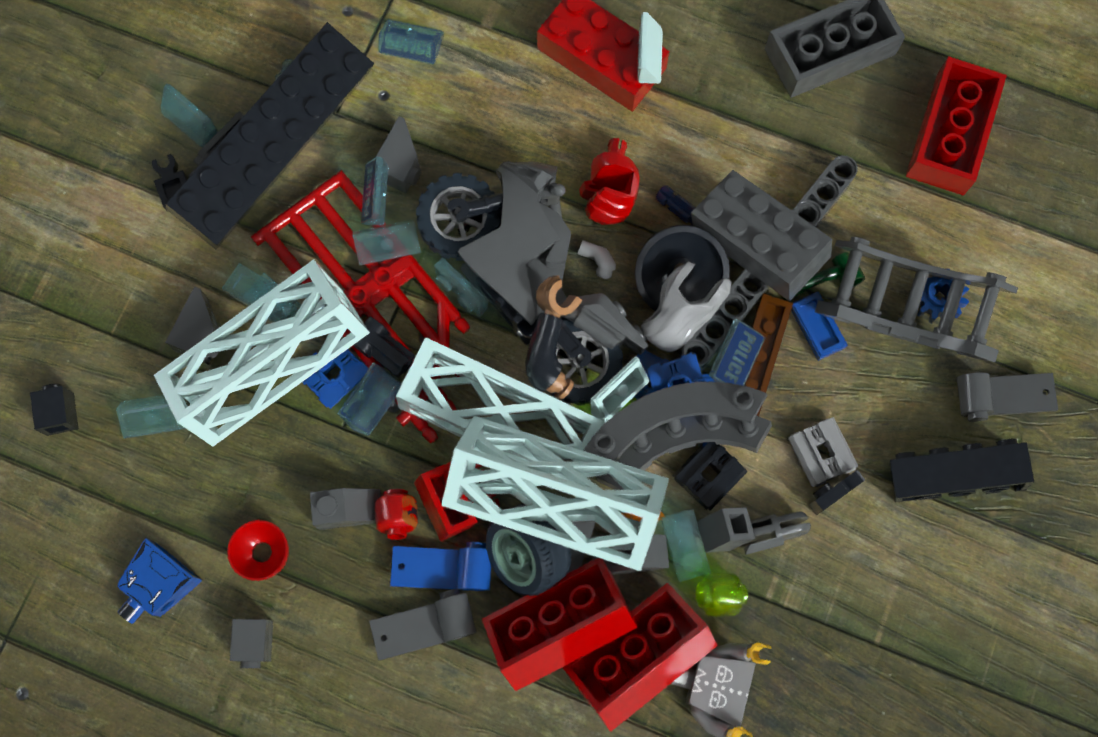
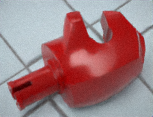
M620 138L610 139L608 151L597 155L592 160L591 180L584 181L579 189L580 197L588 200L585 207L587 217L601 225L623 222L630 214L639 191V170L634 162L625 156L627 149L625 140L621 141L620 149L618 148Z

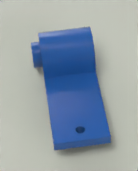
M467 542L466 548H460L459 550L393 546L390 586L490 591L492 565L488 557L486 543Z

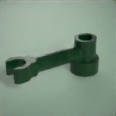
M845 252L833 258L832 263L834 266L817 272L794 297L809 288L835 278L841 283L849 253ZM860 267L858 268L853 288L866 279Z

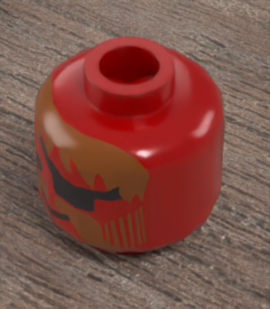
M386 490L383 492V496H380L375 501L376 529L381 533L387 534L388 539H404L407 537V533L417 528V501L412 495L408 494L407 490Z

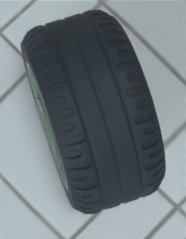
M520 504V505H517V506H515V507H513V508L524 507V506H526V505H525V504ZM532 521V523L558 531L548 521ZM493 522L490 523L486 536L488 557L495 573L511 590L524 596H536L550 589L569 573L571 567V548Z

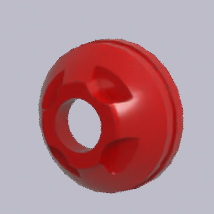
M265 520L247 522L240 526L231 536L227 550L228 561L232 569L242 578L251 581L267 580L277 575L285 566L289 556L288 540L283 531L271 522ZM261 543L269 544L272 550L270 558L265 562L256 561L253 554L255 547Z

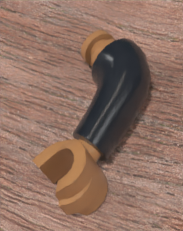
M554 275L542 282L536 292L538 306L545 312L539 314L531 336L525 359V373L535 389L541 392L545 390L549 393L555 392V398L562 400L570 393L574 382L570 378L565 380L566 375L561 372L562 364L556 356L558 338L563 322L560 316L572 313L582 300L578 296L569 295L564 303L559 306L556 302V293L562 287V279H560L559 275Z

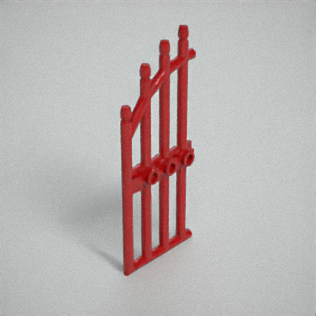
M342 170L250 236L257 246L266 241L289 271L294 274L302 266L276 235L278 231L291 223L345 289L344 293L358 315L362 317L365 314L367 318L371 316L390 332L392 338L409 351L410 349L375 308L376 305L389 295L424 338H429L450 348V321L454 322L455 327L463 334L470 330L466 319L461 317V313L373 207L372 216L367 220L394 252L380 264L325 197L340 186L362 213L363 195ZM365 200V207H367L369 202ZM316 205L368 268L369 272L356 282L353 281L301 217V214L312 206ZM367 208L364 210V216L369 215ZM309 277L300 284L309 283L312 280ZM413 277L417 279L437 304V333L400 289L401 286ZM347 328L342 337L344 338L351 331ZM353 345L351 346L371 373L377 366L389 375L385 368L374 358L366 357ZM381 375L378 381L390 390L394 384L391 383L389 385V381L387 379L384 381V377ZM431 376V379H441V376ZM437 387L451 409L457 410L454 403L448 400V396L441 387ZM422 389L418 397L427 401L429 398ZM395 395L394 398H393V400H394V401L396 402V404L398 405L397 399H396V395ZM404 410L396 417L402 427L411 421L417 430L422 432V436L429 443L432 444L438 439L435 430L429 427L427 421Z

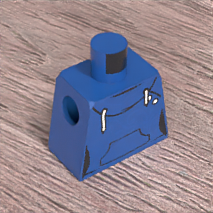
M146 538L117 584V587L129 596L117 613L131 624H134L144 610L153 616L161 617L192 591L202 579L157 542Z

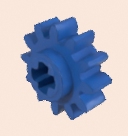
M929 276L920 302L921 309L917 315L930 314L929 323L931 324L938 316L941 318L952 281ZM964 286L962 296L966 294L969 287ZM940 292L945 297H942L941 300H938L935 297V294L937 295ZM961 297L955 318L962 314L960 308L966 307L969 303L968 299Z

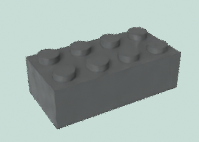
M846 0L770 31L764 49L790 98L895 56L905 39V35L885 0Z
M734 170L691 212L693 226L713 235L722 245L728 257L788 301L831 258L832 238Z

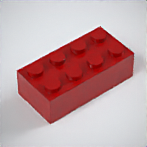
M562 0L537 30V49L631 112L635 110L654 85L653 83H639L637 81L639 31L591 0ZM662 47L661 75L667 68L670 53L664 47Z
M949 56L937 73L905 177L963 196L976 182L1006 81V74Z
M599 557L568 573L545 592L536 596L526 595L482 618L499 669L515 691L637 628L614 577L604 560Z
M668 582L630 612L637 625L636 629L562 667L574 686L610 732L718 646L708 625Z

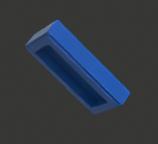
M816 292L794 302L791 312L819 361L845 349L848 344L833 318L815 313L818 300L823 301L819 292Z

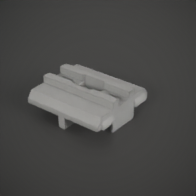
M834 417L825 419L810 428L798 431L788 437L799 460L797 463L799 466H802L812 487L823 485L826 481L844 473L852 472L859 467ZM823 444L830 453V458L825 460L822 459L817 449L818 446Z

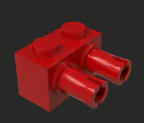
M451 462L422 473L414 482L440 542L469 530L478 522L475 516L442 506ZM476 463V469L482 467V465ZM464 494L462 495V500L473 503L470 499L468 500ZM486 494L490 499L496 496V494ZM498 498L493 500V502L498 507H500Z

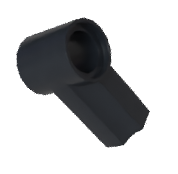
M368 316L363 323L370 333L353 346L366 357L374 358L399 378L411 366L415 355L392 338L390 332L382 324Z

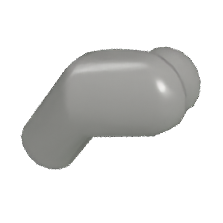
M582 240L578 255L595 260L598 265L596 270L598 277L603 279L611 278L612 271L616 269V263L610 252L604 247Z

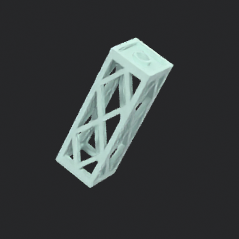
M313 259L154 374V377L177 423L211 446H214L370 332L341 287ZM309 277L312 282L299 285ZM305 298L294 317L265 325L277 303ZM255 317L253 323L251 324L248 330L231 334L239 327L244 325L246 322H248L250 319ZM348 328L351 331V333L345 336L343 339H341L342 335ZM328 334L318 354L291 358L300 342ZM237 349L228 365L196 374L207 353ZM186 367L181 378H178L175 374ZM293 374L271 390L278 378ZM260 384L249 404L222 407L229 393ZM184 398H185L187 401H189V403H190L189 406H187V404H186Z
M426 337L396 395L398 408L459 437H462L472 418H463L492 415L491 417L480 418L517 430L519 428L515 422L546 419L562 444L583 451L591 438L606 423ZM457 374L461 376L452 378L431 379V376H442ZM471 384L486 407L452 410L437 387ZM422 389L432 404L418 397ZM495 393L518 404L503 405ZM535 411V412H531V413H521V414H511V415H509V413ZM575 431L584 434L581 440L579 439ZM525 447L502 450L514 461H538ZM556 455L562 460H570L569 458Z
M473 416L454 449L442 506L641 571L660 515L669 478ZM525 447L538 461H514L502 450ZM556 455L563 456L578 462H565ZM477 463L491 469L480 470L476 469L475 466ZM609 474L624 490H602L590 481L588 477ZM643 483L652 485V488H651V489L648 488V487H647L646 485H644ZM544 485L572 494L576 498L568 499L538 489L535 486ZM464 494V495H465L467 498H469L473 503L468 502V501H465V500H462V499H461L462 495ZM486 494H512L526 506L501 510ZM621 513H630L642 518L638 522L624 517ZM532 521H548L558 531L532 523ZM571 521H595L612 535L587 538ZM617 550H632V551H631V555H629V554H626V553H623V552H620V551H617Z

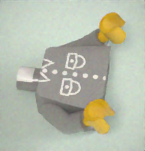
M759 642L753 645L727 643L717 646L698 661L694 669H688L671 683L672 685L689 689L686 704L691 706V715L708 734L715 737H740L742 734H747L753 737L751 732L741 727L755 665L756 663L768 665L771 662L760 659L759 652L763 648L772 649L770 645Z

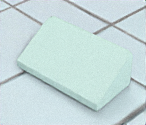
M643 12L640 19L637 81L639 83L658 84L661 82L663 31L661 26L648 12Z
M635 356L591 398L592 416L607 422L650 382L638 357Z

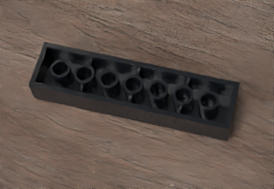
M327 22L166 203L167 211L216 250L367 77L375 63Z

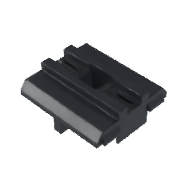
M704 442L672 475L682 488L709 511L747 473L746 468L734 456H731L725 450L726 448L715 442ZM708 466L718 473L712 482H708L701 475Z

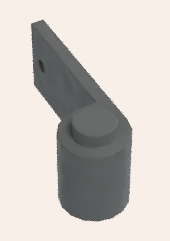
M976 372L956 377L961 416L968 417L970 422L985 421L989 419L988 416L1058 411L1053 373L990 377L988 373Z
M459 589L446 591L440 594L441 600L436 601L434 604L369 621L378 661L476 634L477 631L467 594H460Z

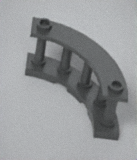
M851 237L850 241L836 240L835 246L850 251L836 298L833 297L832 302L818 300L815 313L849 324L852 322L866 327L865 329L936 349L944 348L956 351L960 355L990 362L996 361L999 350L987 346V339L984 338L999 291L1017 293L1018 287L1006 283L1007 277L987 272L986 277L924 264L869 247L870 241L858 237ZM864 256L881 263L867 308H863L861 312L850 308L851 302H849L861 258ZM893 266L916 272L903 316L898 318L897 322L881 318L882 312H879ZM928 276L952 281L939 325L934 327L933 332L916 328L917 322H914ZM965 284L986 288L972 334L968 335L966 340L952 337L954 332L951 331Z
M693 382L664 388L632 402L617 412L597 431L583 451L644 471L652 465V461L669 452L671 454L696 446V443L715 442L716 444L735 446L757 453L772 427L771 421L756 416L767 397V393L751 387L724 382ZM609 474L595 476L598 482L614 490H624Z

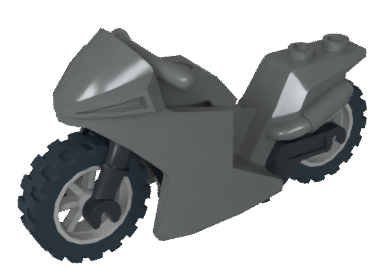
M534 161L503 162L495 170L502 184V193L498 194L491 191L486 182L483 180L480 182L477 180V177L468 174V177L462 176V173H453L451 177L446 175L439 177L438 182L435 184L431 182L426 187L427 191L424 194L422 193L418 200L419 205L416 208V217L422 240L429 246L431 251L441 254V257L450 260L451 257L456 258V261L464 260L465 263L461 266L462 273L473 287L496 308L497 314L500 318L503 317L510 325L516 337L519 336L521 341L529 346L539 314L545 312L538 306L536 300L537 289L548 277L559 275L560 279L563 280L571 232L562 219L560 197L565 194L566 190L564 185L555 183L557 166ZM452 197H461V198L452 199L451 201L448 200V199H450V198H452ZM444 203L450 214H436L439 206ZM449 220V225L442 232L438 228L436 221ZM455 227L458 229V234L461 235V238H454L448 235ZM470 227L477 229L475 233L466 237ZM562 287L556 293V302L559 306L567 299L562 291ZM601 293L578 296L582 300L579 306L572 313L560 316L563 322L558 338L556 356L557 354L560 356L561 359H558V361L562 365L571 367L566 374L565 380L571 378L576 371L582 381V385L574 384L570 393L562 399V402L567 404L572 403L581 406L591 403V398L623 368V353L620 350L622 344L640 355L648 347V344L645 342L647 337L644 336V332L639 326H632L625 318L627 313L617 301L611 302L605 294ZM587 345L595 351L590 353V351L587 348H585V346ZM602 354L603 368L590 363L591 359ZM589 369L600 375L588 383L585 372Z

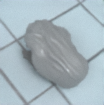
M688 261L686 264L676 268L662 285L658 309L651 317L643 321L641 325L647 341L667 352H674L684 346L712 318L720 305L728 297L732 283L729 278L719 280L705 298L697 301H688L683 297L678 287L695 264Z

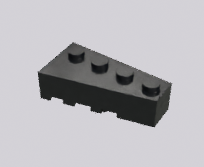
M1004 439L997 441V446L983 448L982 443H972L962 446L963 450L949 452L948 447L931 449L929 450V455L916 456L915 452L898 453L895 455L896 459H891L889 463L895 502L938 499L944 493H948L949 497L968 496L976 493L975 490L982 489V492L986 494H994L1010 489L1009 486L1014 485L1015 492L1026 491L1034 483L1027 442L1017 443V439Z

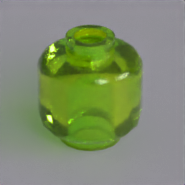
M708 573L696 587V601L699 608H702L707 615L712 617L736 616L740 613L743 604H746L748 600L747 587L733 573Z

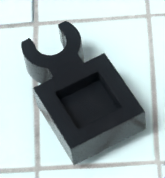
M172 154L167 155L169 165L165 168H161L156 159L152 160L153 169L162 177L154 180V183L166 211V203L188 180L183 170L178 171V163Z
M856 470L833 488L829 483L825 484L813 493L816 500L810 503L809 507L815 515H818L864 482V477Z

